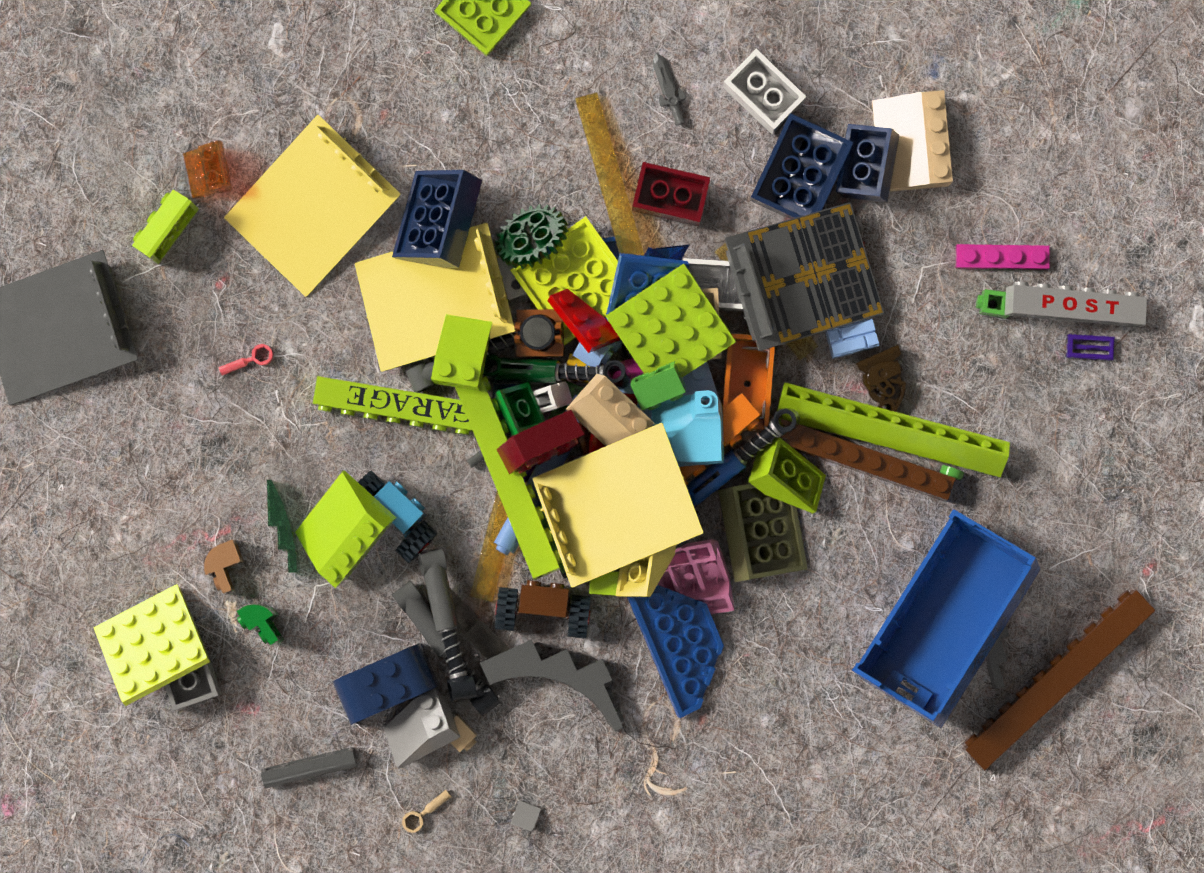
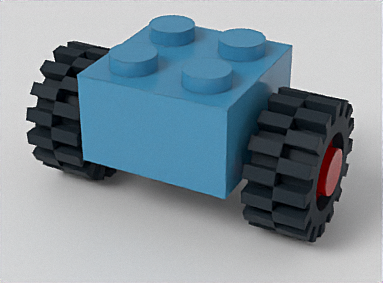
M371 470L358 483L397 517L393 524L405 534V539L395 551L407 563H411L438 533L425 520L422 521L426 516L423 512L425 507L415 498L410 500L406 496L408 491L396 481L393 484L388 481L385 485V482Z

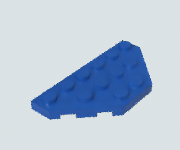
M659 585L656 586L651 597H627L677 717L682 718L700 709L707 685H710L716 669L714 668L716 661L724 647L707 604Z

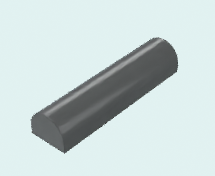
M349 747L266 767L261 772L263 785L267 789L358 767L355 748Z

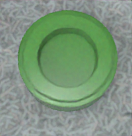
M942 465L940 473L954 477L959 481L962 480L964 475L963 471L946 465Z

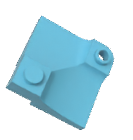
M709 390L695 391L694 394L683 395V397L675 401L666 400L661 403L660 407L652 410L651 420L655 423L653 426L663 423L679 467L724 463L722 404L714 392ZM710 399L709 404L703 405L704 400Z

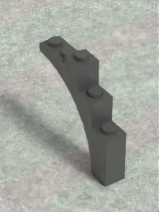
M531 639L479 663L489 685L508 678L523 676L544 677L562 682L576 689L592 701L604 715L612 731L623 728L621 723L624 721L620 709H615L612 704V700L615 698L610 687L605 688L604 686L605 683L612 681L610 675L613 674V671L608 661L604 663L603 659H599L576 670L575 666L578 665V662L573 652L569 653L565 649L541 660L539 656L543 655L538 642L533 643Z

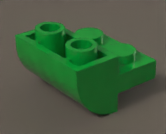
M247 605L237 610L239 614L237 620L244 630L247 628L249 631L260 629L258 635L265 644L277 645L285 640L272 621L279 616L278 612L266 605Z

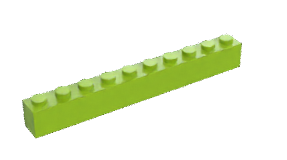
M487 377L482 378L480 391L455 387L533 579L537 580L561 570L559 564L562 563L558 550L553 551L550 542L554 541L549 528L544 529L541 520L545 519L544 515L540 511V506L535 507L532 498L536 497L531 484L526 486L523 479L524 476H527L526 472L519 474L516 471L509 475L496 450L507 441L505 434L509 433L505 420L500 421L496 412H499L500 408L496 398L491 399L488 391L491 390V386Z
M785 382L776 412L785 408L794 409L800 416L799 424L911 453L919 457H926L987 475L1001 477L1009 458L1010 442ZM787 413L781 418L792 422L791 416Z

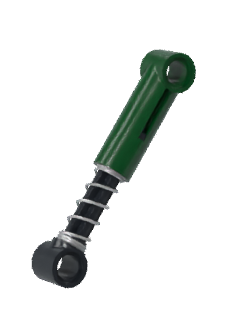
M493 354L486 356L483 373L492 383L516 381L555 384L563 379H567L569 382L573 380H578L579 382L587 380L590 382L596 374L606 376L618 389L627 387L631 380V375L627 368L620 361L616 360L599 367L598 365L596 367H588L587 364L586 366H577V364L575 366H567V364L561 365L559 360L500 358ZM497 365V369L490 373V368ZM621 371V375L617 379H612L615 372Z

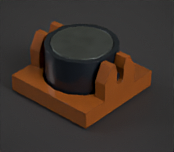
M554 309L517 310V322L514 325V330H516L514 340L517 344V357L564 356V322Z

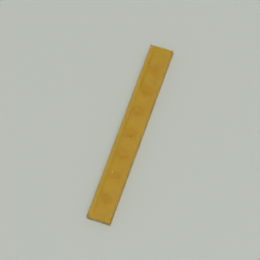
M596 92L575 98L619 255L620 253L644 256L598 94Z

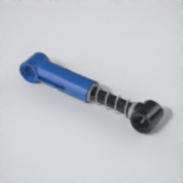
M791 408L777 411L768 426H764L765 429L760 433H756V436L751 440L747 439L748 442L742 447L739 446L738 450L732 448L724 454V463L710 465L700 475L691 480L687 485V489L691 495L694 508L746 468L747 460L755 457L758 451H763L767 444H772L773 439L795 430L800 423L798 412ZM785 413L789 414L792 418V423L788 427L784 426L781 422V418ZM713 477L714 480L711 481L704 488H702L699 492L696 490L705 482H707L710 478Z

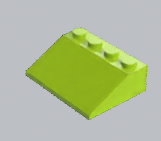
M344 470L295 531V534L318 573L334 588H337L351 575L397 517Z

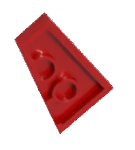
M568 288L554 293L548 298L549 304L588 353L621 340L606 318Z

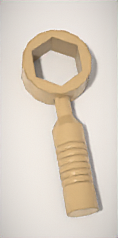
M447 790L443 791L428 803L421 813L417 811L406 813L402 820L404 829L410 833L419 831L424 823L423 816L427 813H432L452 797ZM411 814L419 817L420 825L416 829L407 827L406 818Z

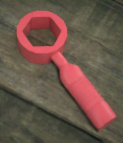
M265 344L257 345L252 350V357L247 359L241 358L219 367L220 373L223 376L246 367L252 361L262 366L268 365L273 360V351ZM265 347L269 351V359L260 362L256 359L257 350Z

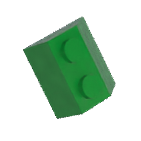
M529 382L496 392V401L512 436L545 421Z

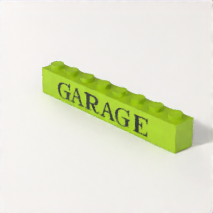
M317 376L312 404L318 406L320 411L332 412L333 408L341 410L340 414L354 416L355 412L363 413V418L377 420L378 416L387 417L386 421L400 424L401 420L410 421L409 425L423 428L424 424L433 425L432 429L438 431H446V428L456 429L455 433L469 435V431L473 432L462 403L458 399ZM496 412L499 420H501L502 412Z

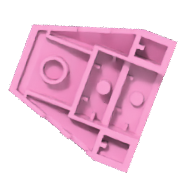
M705 540L693 542L677 548L658 585L706 603L711 614L734 611L730 576L718 541Z

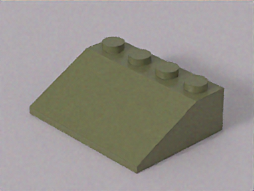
M752 484L718 490L735 582L808 569L797 508L795 506L764 495Z

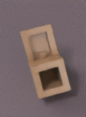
M232 539L215 546L207 554L204 562L205 575L215 573L216 577L213 578L218 591L222 590L223 594L235 590L227 568L244 562L236 540Z

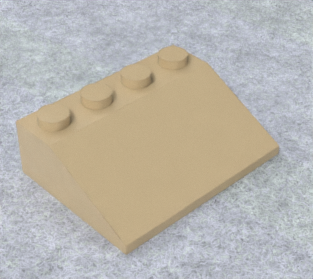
M944 90L919 92L872 101L874 126L893 128L900 135L890 191L949 187L953 182Z

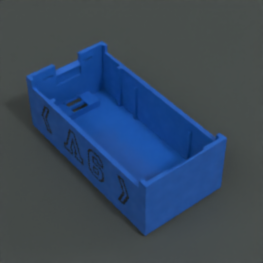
M953 509L947 524L859 663H856L852 671L868 684L941 729L1040 572L1041 568L1036 557ZM905 680L919 690L915 693L902 685L901 682ZM900 687L913 695L912 701L897 693V688Z

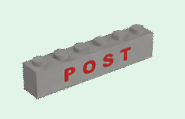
M1014 282V285L1006 287L1005 315L1128 327L1146 325L1147 297H1140L1138 292H1125V295H1119L1116 290H1103V293H1097L1094 288H1081V291L1073 290L1072 286H1059V289L1051 288L1050 284H1037V287L1028 286V282Z

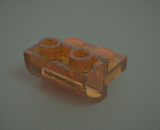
M216 140L200 145L198 149L183 153L192 198L198 199L214 193H224L233 188L222 141Z

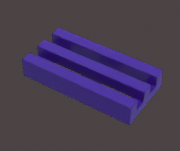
M1067 335L1066 358L1114 360L1115 337ZM1073 340L1109 342V346L1073 344ZM1073 349L1109 351V355L1072 352Z

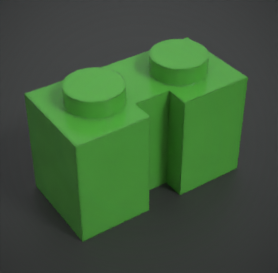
M675 361L657 368L656 371L647 372L631 379L632 390L642 410L647 408L648 410H654L660 407L662 402L669 399L670 401L678 400L683 397V393H686V385Z

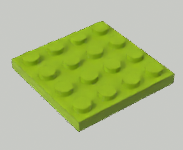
M684 263L606 315V318L644 374L656 371L657 368L675 361L683 378L736 342Z

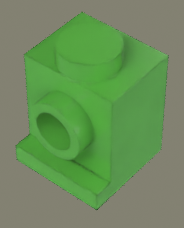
M985 289L982 291V295L978 294L976 308L980 309L979 314L1004 319L1009 317L1005 315L1006 292ZM989 301H994L996 303V307L994 309L989 307Z

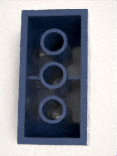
M422 643L413 645L332 681L350 725L440 686Z

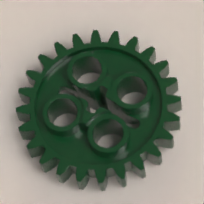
M538 204L536 209H533L532 205H530L526 212L522 208L521 214L513 213L514 219L505 220L507 226H500L502 232L496 234L498 239L495 241L497 246L495 249L507 266L512 264L516 269L520 265L522 269H525L527 264H529L533 268L535 262L538 261L541 265L544 258L551 259V253H558L557 247L564 246L562 240L567 239L565 233L569 231L566 227L568 224L562 213L557 211L556 207L550 208L548 204L544 208H542L541 204ZM527 224L529 225V227H530V229H531L530 232H531V234H532L533 239L535 240V243H536V246H537L536 248H535V247L533 246V244H532L533 241H532V238H531V236H530V234H529V232H528V230H527V227H526Z

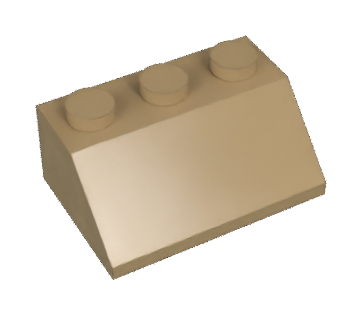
M596 374L566 408L567 411L572 410L576 419L604 446L611 445L646 430L655 424L606 376Z

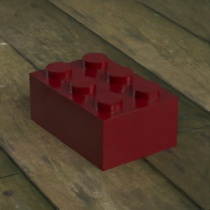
M642 162L632 211L699 227L711 177Z
M568 410L513 435L496 450L509 475L516 471L522 474L537 463L541 465L549 461L556 454L561 456L570 451V448L579 444L578 439L584 433L572 410Z

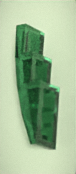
M267 480L268 527H277L278 550H288V573H300L298 545L291 517L275 481Z

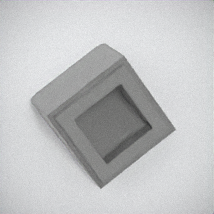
M519 800L511 824L533 832L541 808Z

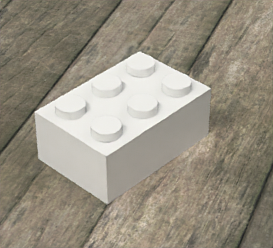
M757 49L750 54L723 84V88L772 135L788 119L789 114H793L806 99V96Z

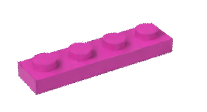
M957 244L956 268L1048 270L1049 246Z

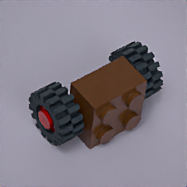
M527 580V585L521 584L519 607H517L518 589L499 587L495 612V629L514 631L516 612L517 615L519 613L555 616L564 617L566 620L569 618L568 637L586 639L590 619L591 596L572 595L569 613L567 612L569 589H565V584L550 583V587H542V582Z

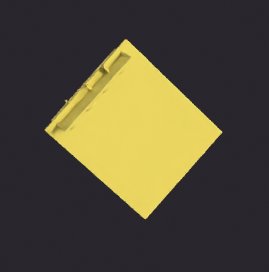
M319 115L311 121L224 217L305 297L313 291L401 195L360 153L345 141L346 138H342Z
M488 223L470 227L459 268L438 267L395 259L392 257L393 251L355 263L381 372L435 356L446 314L493 322L490 339L515 332L502 280L503 276L497 261L499 256L495 253Z
M663 423L532 478L543 507L540 511L545 513L551 529L550 533L553 535L572 588L704 533Z

